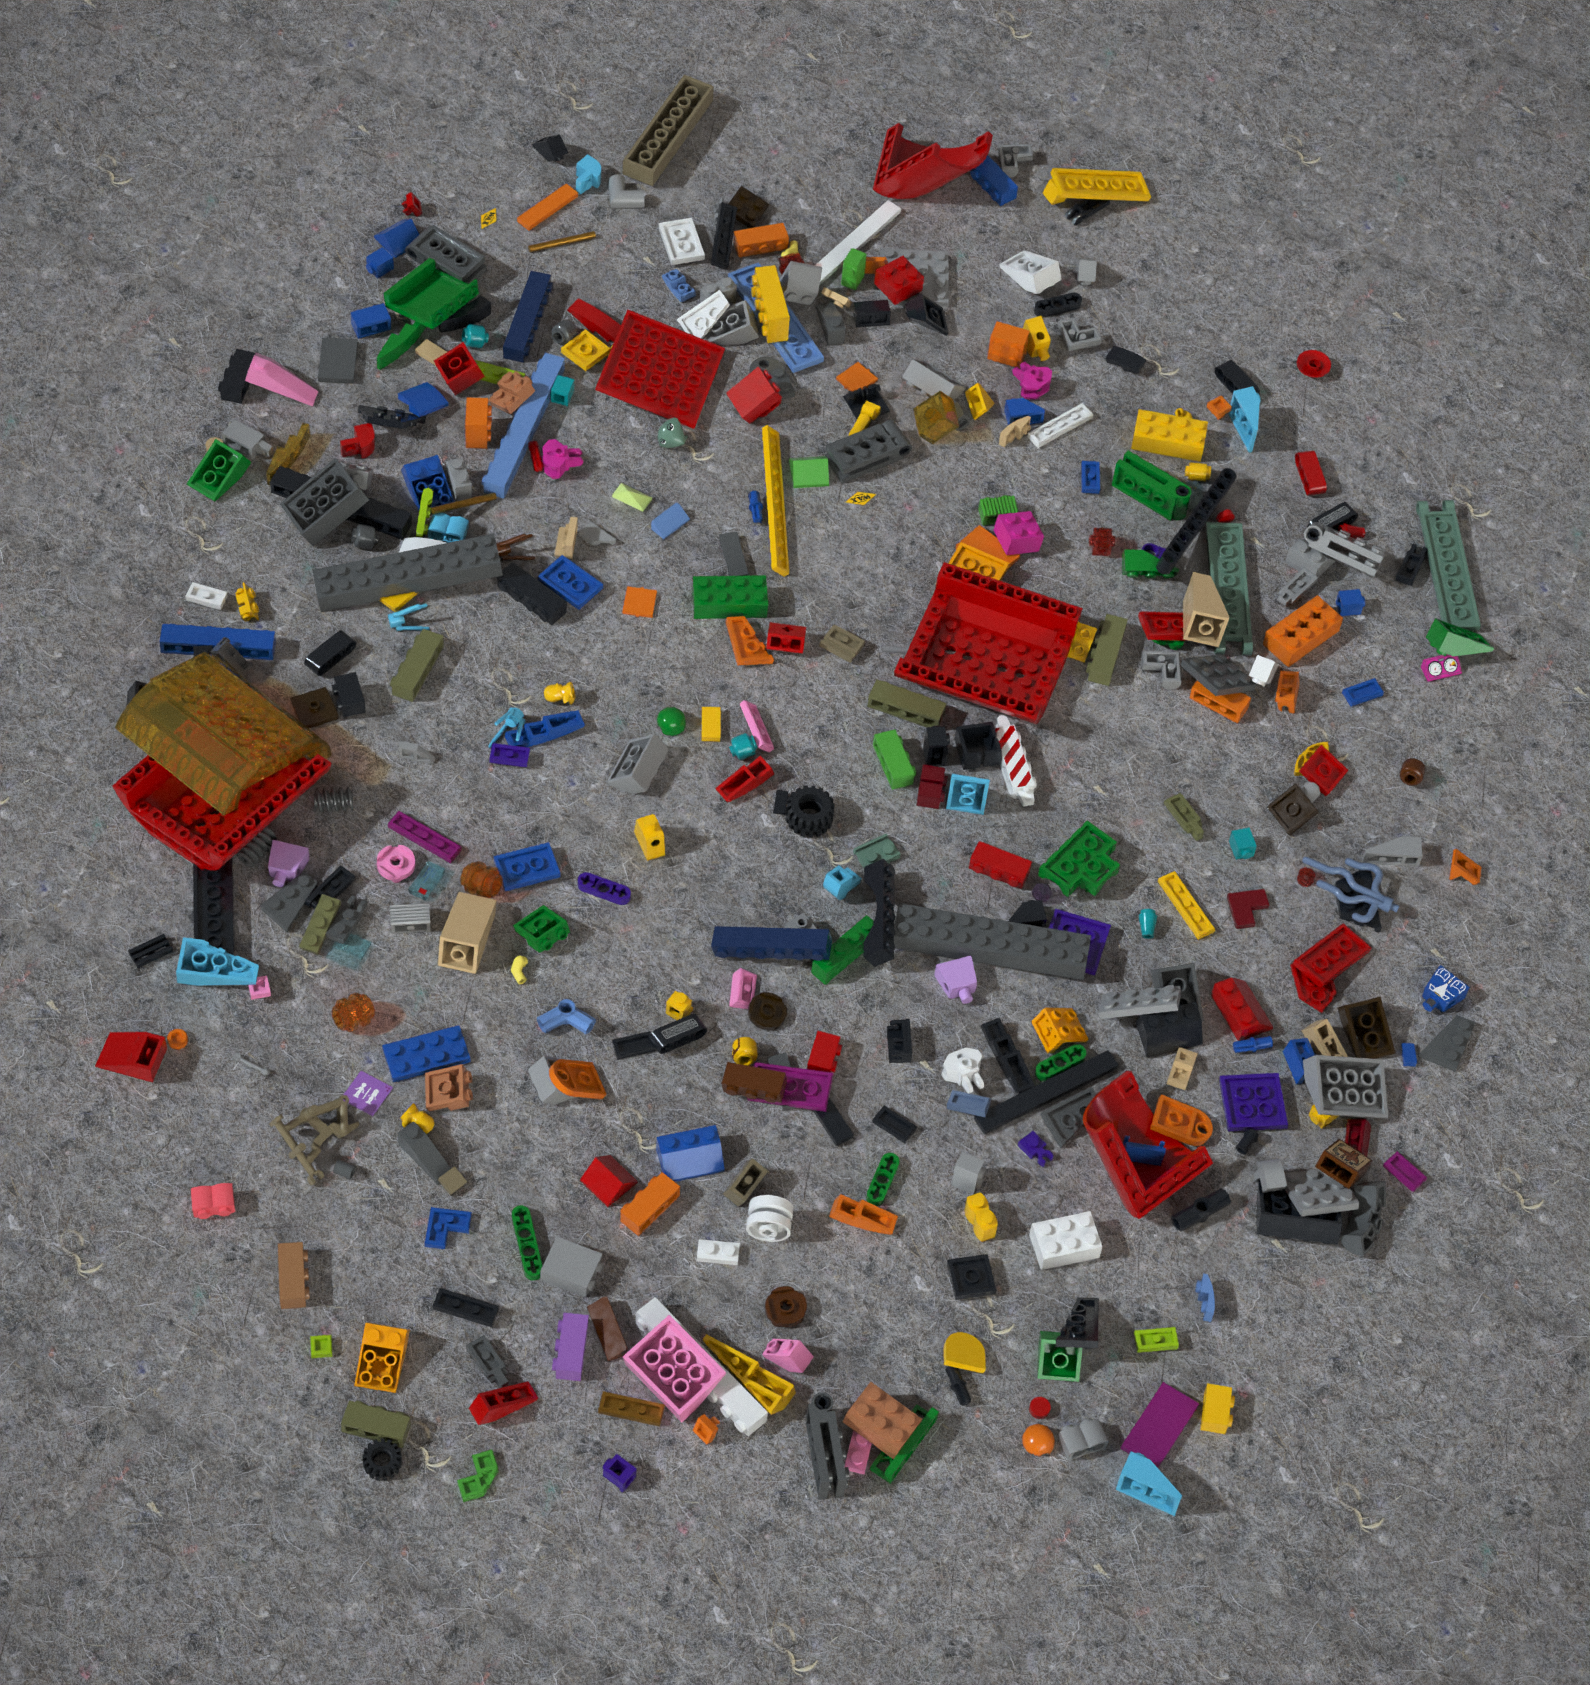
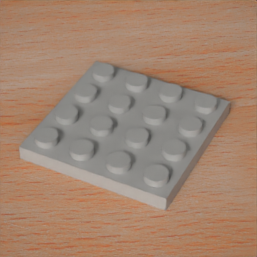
M880 248V257H886L888 263L904 256L924 276L923 290L897 305H905L919 294H923L941 307L949 306L948 251ZM880 290V300H888L889 305H894Z

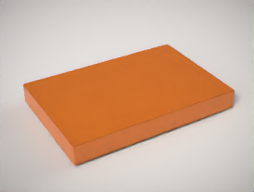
M980 525L956 544L955 548L957 549L961 542L1010 563V567L1020 559V554L1006 555L998 538Z

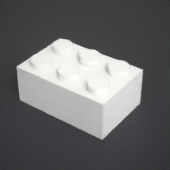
M1091 1211L1032 1223L1029 1233L1041 1270L1100 1258L1103 1247Z

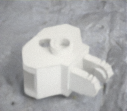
M965 1047L948 1054L941 1074L944 1080L958 1083L959 1086L964 1087L968 1094L973 1092V1086L970 1083L972 1081L978 1089L983 1088L984 1082L978 1073L982 1059L979 1050Z

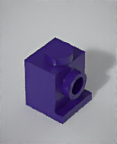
M618 1454L612 1459L608 1458L602 1467L603 1477L620 1488L619 1490L622 1493L636 1478L637 1468Z

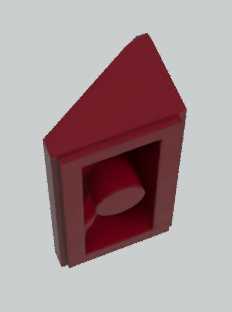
M1366 1118L1347 1120L1345 1143L1368 1156L1371 1125Z

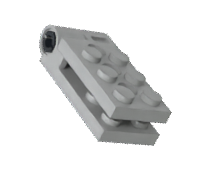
M1319 522L1312 523L1305 530L1304 537L1309 542V547L1373 577L1380 567L1376 565L1377 562L1381 563L1386 555L1383 552L1384 549L1377 545L1371 547L1362 538L1357 537V539L1350 537L1351 534L1347 531H1337ZM1333 541L1345 548H1348L1351 550V552L1339 548L1331 544V542ZM1363 555L1367 557V560L1361 558L1360 556Z

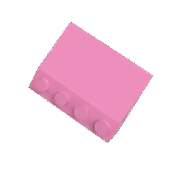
M670 1315L623 1356L625 1365L681 1423L701 1405L726 1375V1372Z

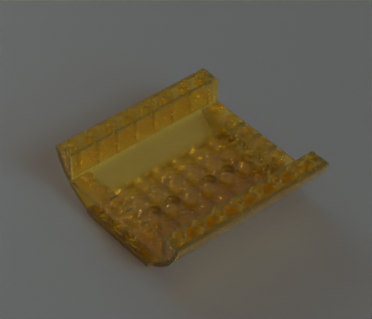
M206 652L151 678L150 682L133 697L115 726L120 733L223 815L238 808L242 790L306 755L311 759L317 754L325 759L331 757V748L327 742L220 658Z

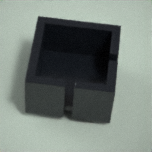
M993 721L956 727L954 741L963 770L980 768V764L983 767L1000 765L1002 750L999 740L996 738L997 734Z

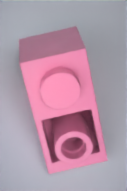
M772 1339L762 1354L766 1359L785 1370L803 1373L814 1357L800 1340Z

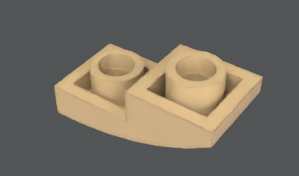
M1031 417L1020 418L1008 425L1000 433L999 445L1005 448L1014 438L1020 440L1024 434L1027 435L1031 429Z

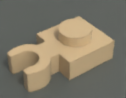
M825 287L821 291L823 296L835 301L834 305L842 309L844 306L850 308L852 302L848 298Z

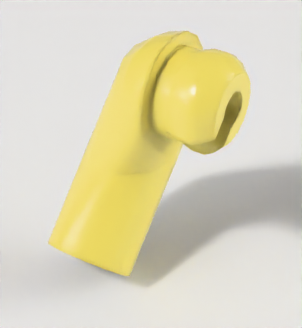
M790 241V248L782 252L781 257L784 261L792 260L798 256L797 241Z
M517 956L511 967V973L518 984H523L527 980L522 972L523 967L528 964L525 956Z

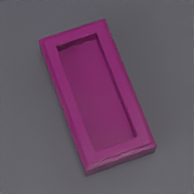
M1398 1151L1383 1164L1386 1170L1412 1192L1427 1179L1420 1170Z

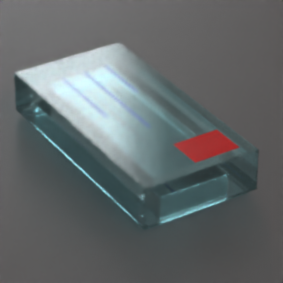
M428 861L409 887L408 892L426 901L444 875L445 868Z

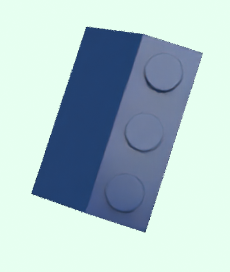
M716 1125L656 1138V1151L662 1172L674 1182L725 1171L721 1142Z

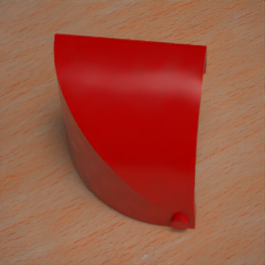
M897 123L887 129L873 190L882 196L892 199H911L933 192L983 163L989 153L993 135L988 131L977 137L974 143L956 148H941L937 143L928 147L901 137L904 126Z
M1126 1071L1092 1099L1083 1114V1124L1124 1207L1133 1217L1140 1219L1211 1166L1213 1162L1205 1146H1199L1192 1152L1178 1140L1150 1129L1154 1114L1139 1092V1086L1132 1071ZM1125 1135L1130 1136L1128 1142L1159 1146L1160 1141H1165L1163 1148H1166V1153L1161 1166L1132 1162L1122 1143Z

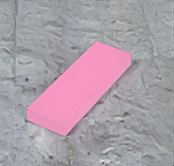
M742 701L740 703L741 709L758 748L770 753L774 750V746L757 706L748 701Z

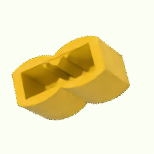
M981 1192L968 1196L965 1204V1216L973 1225L976 1237L981 1242L994 1238L998 1222L995 1214L989 1210L986 1197Z

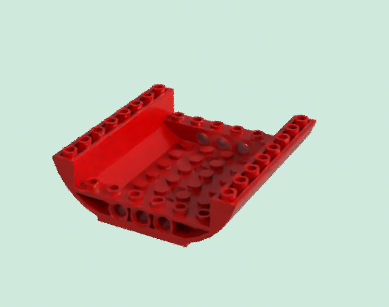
M944 562L937 577L934 594L905 657H900L894 670V676L1037 725L1045 713L1066 663L1083 608ZM953 650L955 653L948 654L946 653V651ZM970 656L972 657V659L965 660L963 657ZM1003 667L1007 671L1001 672L998 668ZM1021 673L1024 677L1018 678L1015 674Z
M221 691L112 785L127 810L151 836L191 863L197 865L201 870L215 871L220 869L330 770L332 763L319 754L309 761L241 717L238 714L235 700ZM260 775L258 779H252L253 776ZM241 787H247L246 790L238 791ZM214 811H220L219 814H211ZM200 823H206L205 826H197Z

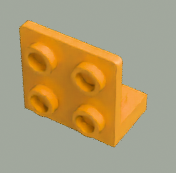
M1045 1007L1031 1021L1047 1053H1054L1064 1042H1086L1088 1040L1085 1030L1072 1008Z

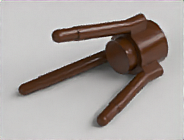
M524 533L496 543L499 557H502L503 561L508 559L535 560L534 556L508 555V553H511L510 545L531 538L533 535H526Z

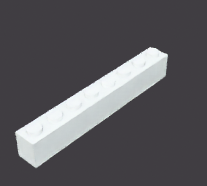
M654 1297L636 1312V1324L639 1329L649 1333L670 1315L726 1372V1375L707 1398L710 1402L716 1403L720 1407V1411L726 1418L730 1417L738 1431L750 1436L767 1422L768 1412Z

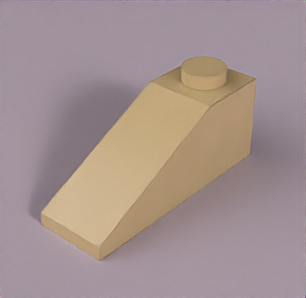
M1328 1019L1316 1021L1301 1030L1305 1038H1308L1313 1051L1317 1055L1348 1057Z

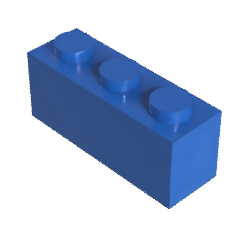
M988 155L983 163L971 170V177L1000 206L1017 198L1018 186Z

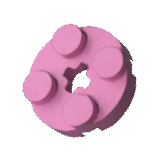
M398 845V847L386 846L377 855V870L379 874L385 879L392 880L394 883H400L415 870L414 854L404 845ZM392 861H400L399 865H393Z

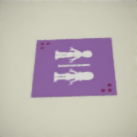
M360 1071L343 1095L348 1096V1104L373 1116L393 1087Z

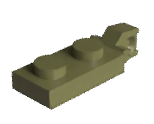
M1179 793L1164 800V805L1187 834L1191 833V836L1196 841L1203 839L1204 831L1201 818L1184 796Z

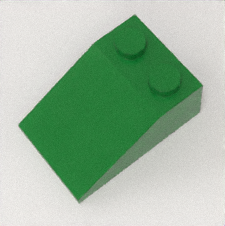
M215 439L188 480L187 485L215 502L244 475L251 461Z
M1437 618L1433 621L1426 635L1430 645L1436 648V652L1443 656L1447 654L1462 656L1492 652L1494 650V647L1481 634Z

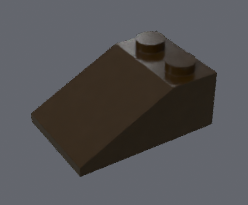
M1381 996L1337 1007L1342 1027L1356 1058L1377 1059L1396 1054Z

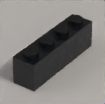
M511 562L502 570L503 575L497 576V586L501 591L511 595L515 601L523 604L527 610L534 612L542 621L549 623L551 626L567 613V601L515 563Z

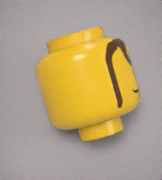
M740 1037L733 1042L732 1059L736 1064L749 1066L757 1060L758 1049L754 1039Z

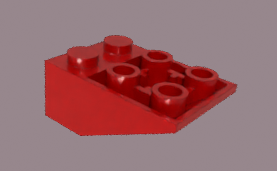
M110 1032L95 1067L153 1083L167 1051L165 1037L149 1032Z

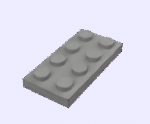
M1168 985L1157 989L1149 987L1139 991L1108 992L1102 996L1099 1009L1100 1019L1178 1011L1181 988L1180 986Z

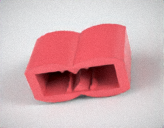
M232 1183L191 1188L194 1217L207 1219L212 1215L229 1216L235 1212Z

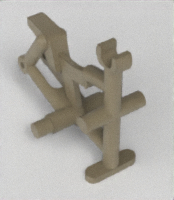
M342 1095L338 1099L319 1106L312 1105L304 1108L298 1117L285 1125L281 1121L284 1118L282 1114L269 1123L270 1127L275 1125L292 1150L288 1154L289 1158L295 1159L297 1157L308 1173L307 1181L310 1185L316 1183L313 1175H316L319 1180L324 1178L323 1172L315 1170L311 1164L320 1154L322 1143L332 1134L341 1139L359 1126L358 1121L348 1125L347 1104L349 1103V1098L346 1095ZM335 1109L337 1110V1123L333 1122L327 1126L317 1117ZM309 1123L320 1133L312 1142V1151L307 1157L303 1153L306 1145L304 1143L297 1144L289 1133L297 1126Z

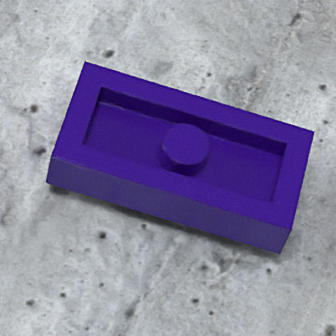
M492 743L489 763L527 767L530 748Z

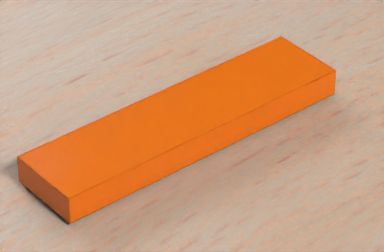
M566 183L517 217V222L530 231L576 199L578 192Z

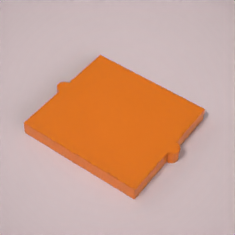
M859 362L836 376V380L849 391H855L858 388L863 389L864 386L868 388V386L878 381V378L870 372V369H866Z
M627 586L622 614L652 618L657 590Z

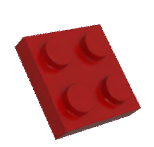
M1320 745L1299 769V772L1309 782L1316 783L1320 788V792L1326 797L1348 772V769L1323 745Z

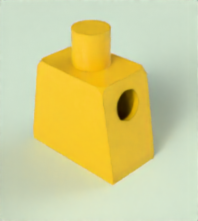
M1042 316L1025 320L1023 329L1030 331L1027 346L1028 354L1032 358L1039 356L1041 361L1047 360L1050 357L1048 348L1051 339Z
M655 814L638 818L634 833L647 861L664 856V833Z

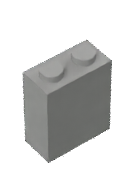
M556 1237L541 1268L540 1280L587 1297L589 1291H593L595 1288L597 1273L601 1274L605 1262H602L603 1254Z

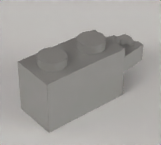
M234 419L222 433L225 445L251 460L258 454L268 458L273 454V447L265 440L264 434L248 427L243 422L241 423Z

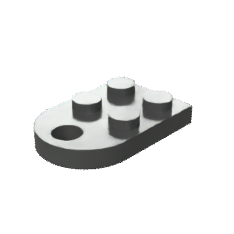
M760 357L751 363L749 373L758 366L763 370L767 369L772 375V382H775L781 389L779 391L783 397L781 400L795 397V390L783 364L779 360L772 357ZM765 364L768 367L763 368L760 365Z

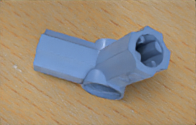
M564 999L559 1002L556 1008L537 1017V1022L542 1032L545 1033L562 1024H570L584 1034H587L593 1029L596 1019L575 1007V1003L572 1000Z

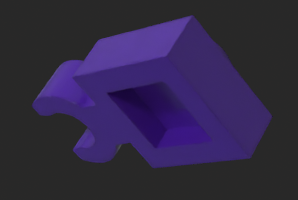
M1034 1131L1018 1142L1017 1146L1030 1159L1035 1156L1038 1158L1037 1161L1040 1166L1044 1167L1046 1164L1043 1157H1047L1050 1161L1053 1160L1052 1152L1044 1150L1047 1144Z

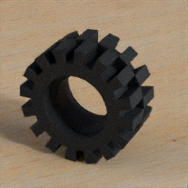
M381 1438V1442H378L376 1439L373 1445L370 1442L368 1449H364L362 1457L363 1467L366 1474L369 1473L370 1478L373 1479L375 1476L377 1481H380V1478H383V1481H387L388 1476L392 1479L394 1473H399V1468L402 1466L401 1451L396 1443L392 1444V1440L388 1439L385 1442V1438ZM385 1453L390 1456L391 1460L385 1466H378L374 1462L376 1455Z

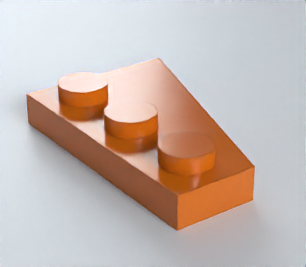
M745 616L727 617L725 622L737 666L773 664L774 658L771 654L767 653L763 642L758 640L755 635L756 632Z

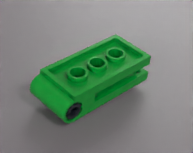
M1129 450L1124 454L1123 460L1119 459L1116 463L1111 486L1170 521L1172 519L1182 520L1186 517L1192 492L1188 485Z

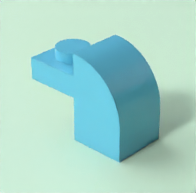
M588 154L576 165V175L578 176L576 179V191L579 194L589 190L591 186L598 188L601 184V165Z
M838 865L826 874L823 887L838 900L846 898L850 890L860 884L862 878L848 867L843 869Z

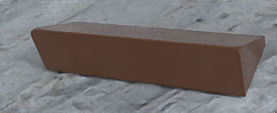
M605 1296L587 1306V1310L606 1359L609 1362L623 1357L628 1352V1348L608 1297Z

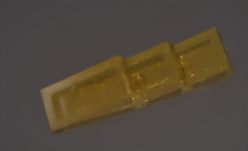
M302 423L298 435H290L285 448L277 446L266 473L267 485H270V480L279 466L290 468L297 460L310 437L309 424Z

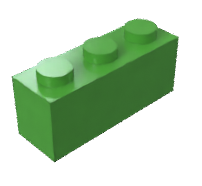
M895 729L874 734L873 747L891 789L913 785L916 770L914 765H911L909 762L908 751H905L903 748L902 737L898 736Z

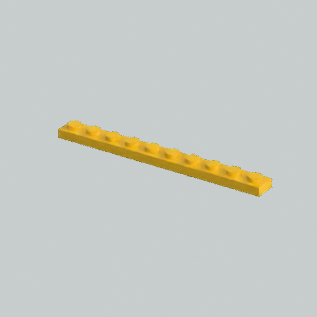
M766 425L762 428L771 567L772 570L785 577L789 574L780 437L779 432Z

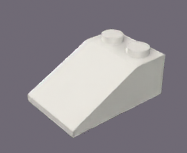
M1025 250L999 264L1000 268L1024 290L1033 294H1039L1044 289L1054 286L1055 283L1062 280L1058 261Z

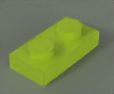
M1175 1327L1134 1331L1137 1353L1176 1350L1179 1347Z

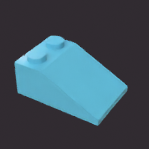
M1253 386L1233 391L1230 404L1232 409L1228 412L1249 453L1253 451L1258 431L1260 395L1256 393Z
M952 774L946 809L984 815L990 780Z
M1130 1452L1121 1472L1116 1490L1175 1516L1182 1498L1180 1492L1150 1459H1147L1141 1453Z

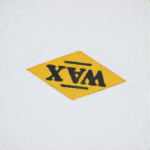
M496 208L481 215V229L496 222Z
M857 492L845 503L865 505L876 494Z

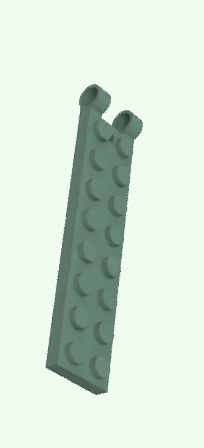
M1443 500V511L1429 512L1427 501H1417L1416 512L1420 518L1424 542L1427 548V556L1441 620L1470 631L1480 630L1481 624L1454 501Z
M1206 522L1209 576L1212 577L1229 615L1219 647L1214 646V653L1224 655L1226 650L1225 641L1242 642V655L1252 656L1253 641L1242 523Z

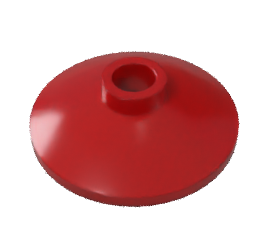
M1317 350L1304 351L1297 358L1296 364L1299 371L1309 377H1323L1331 369L1329 357Z

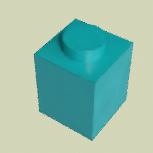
M557 375L551 389V402L568 406L574 393V379Z
M1250 827L1231 831L1229 843L1235 859H1249L1253 857L1257 845Z

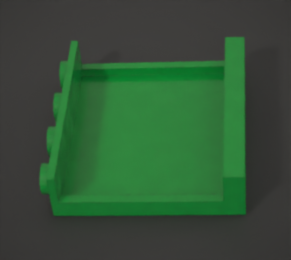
M428 258L384 292L385 307L428 328L434 329L479 294L477 279H474L467 284L437 270L435 260Z

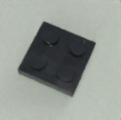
M988 1254L947 1260L955 1300L996 1294V1286Z

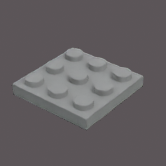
M1319 1169L1285 1174L1287 1187L1284 1189L1301 1217L1357 1210L1359 1208V1201L1350 1188H1346Z

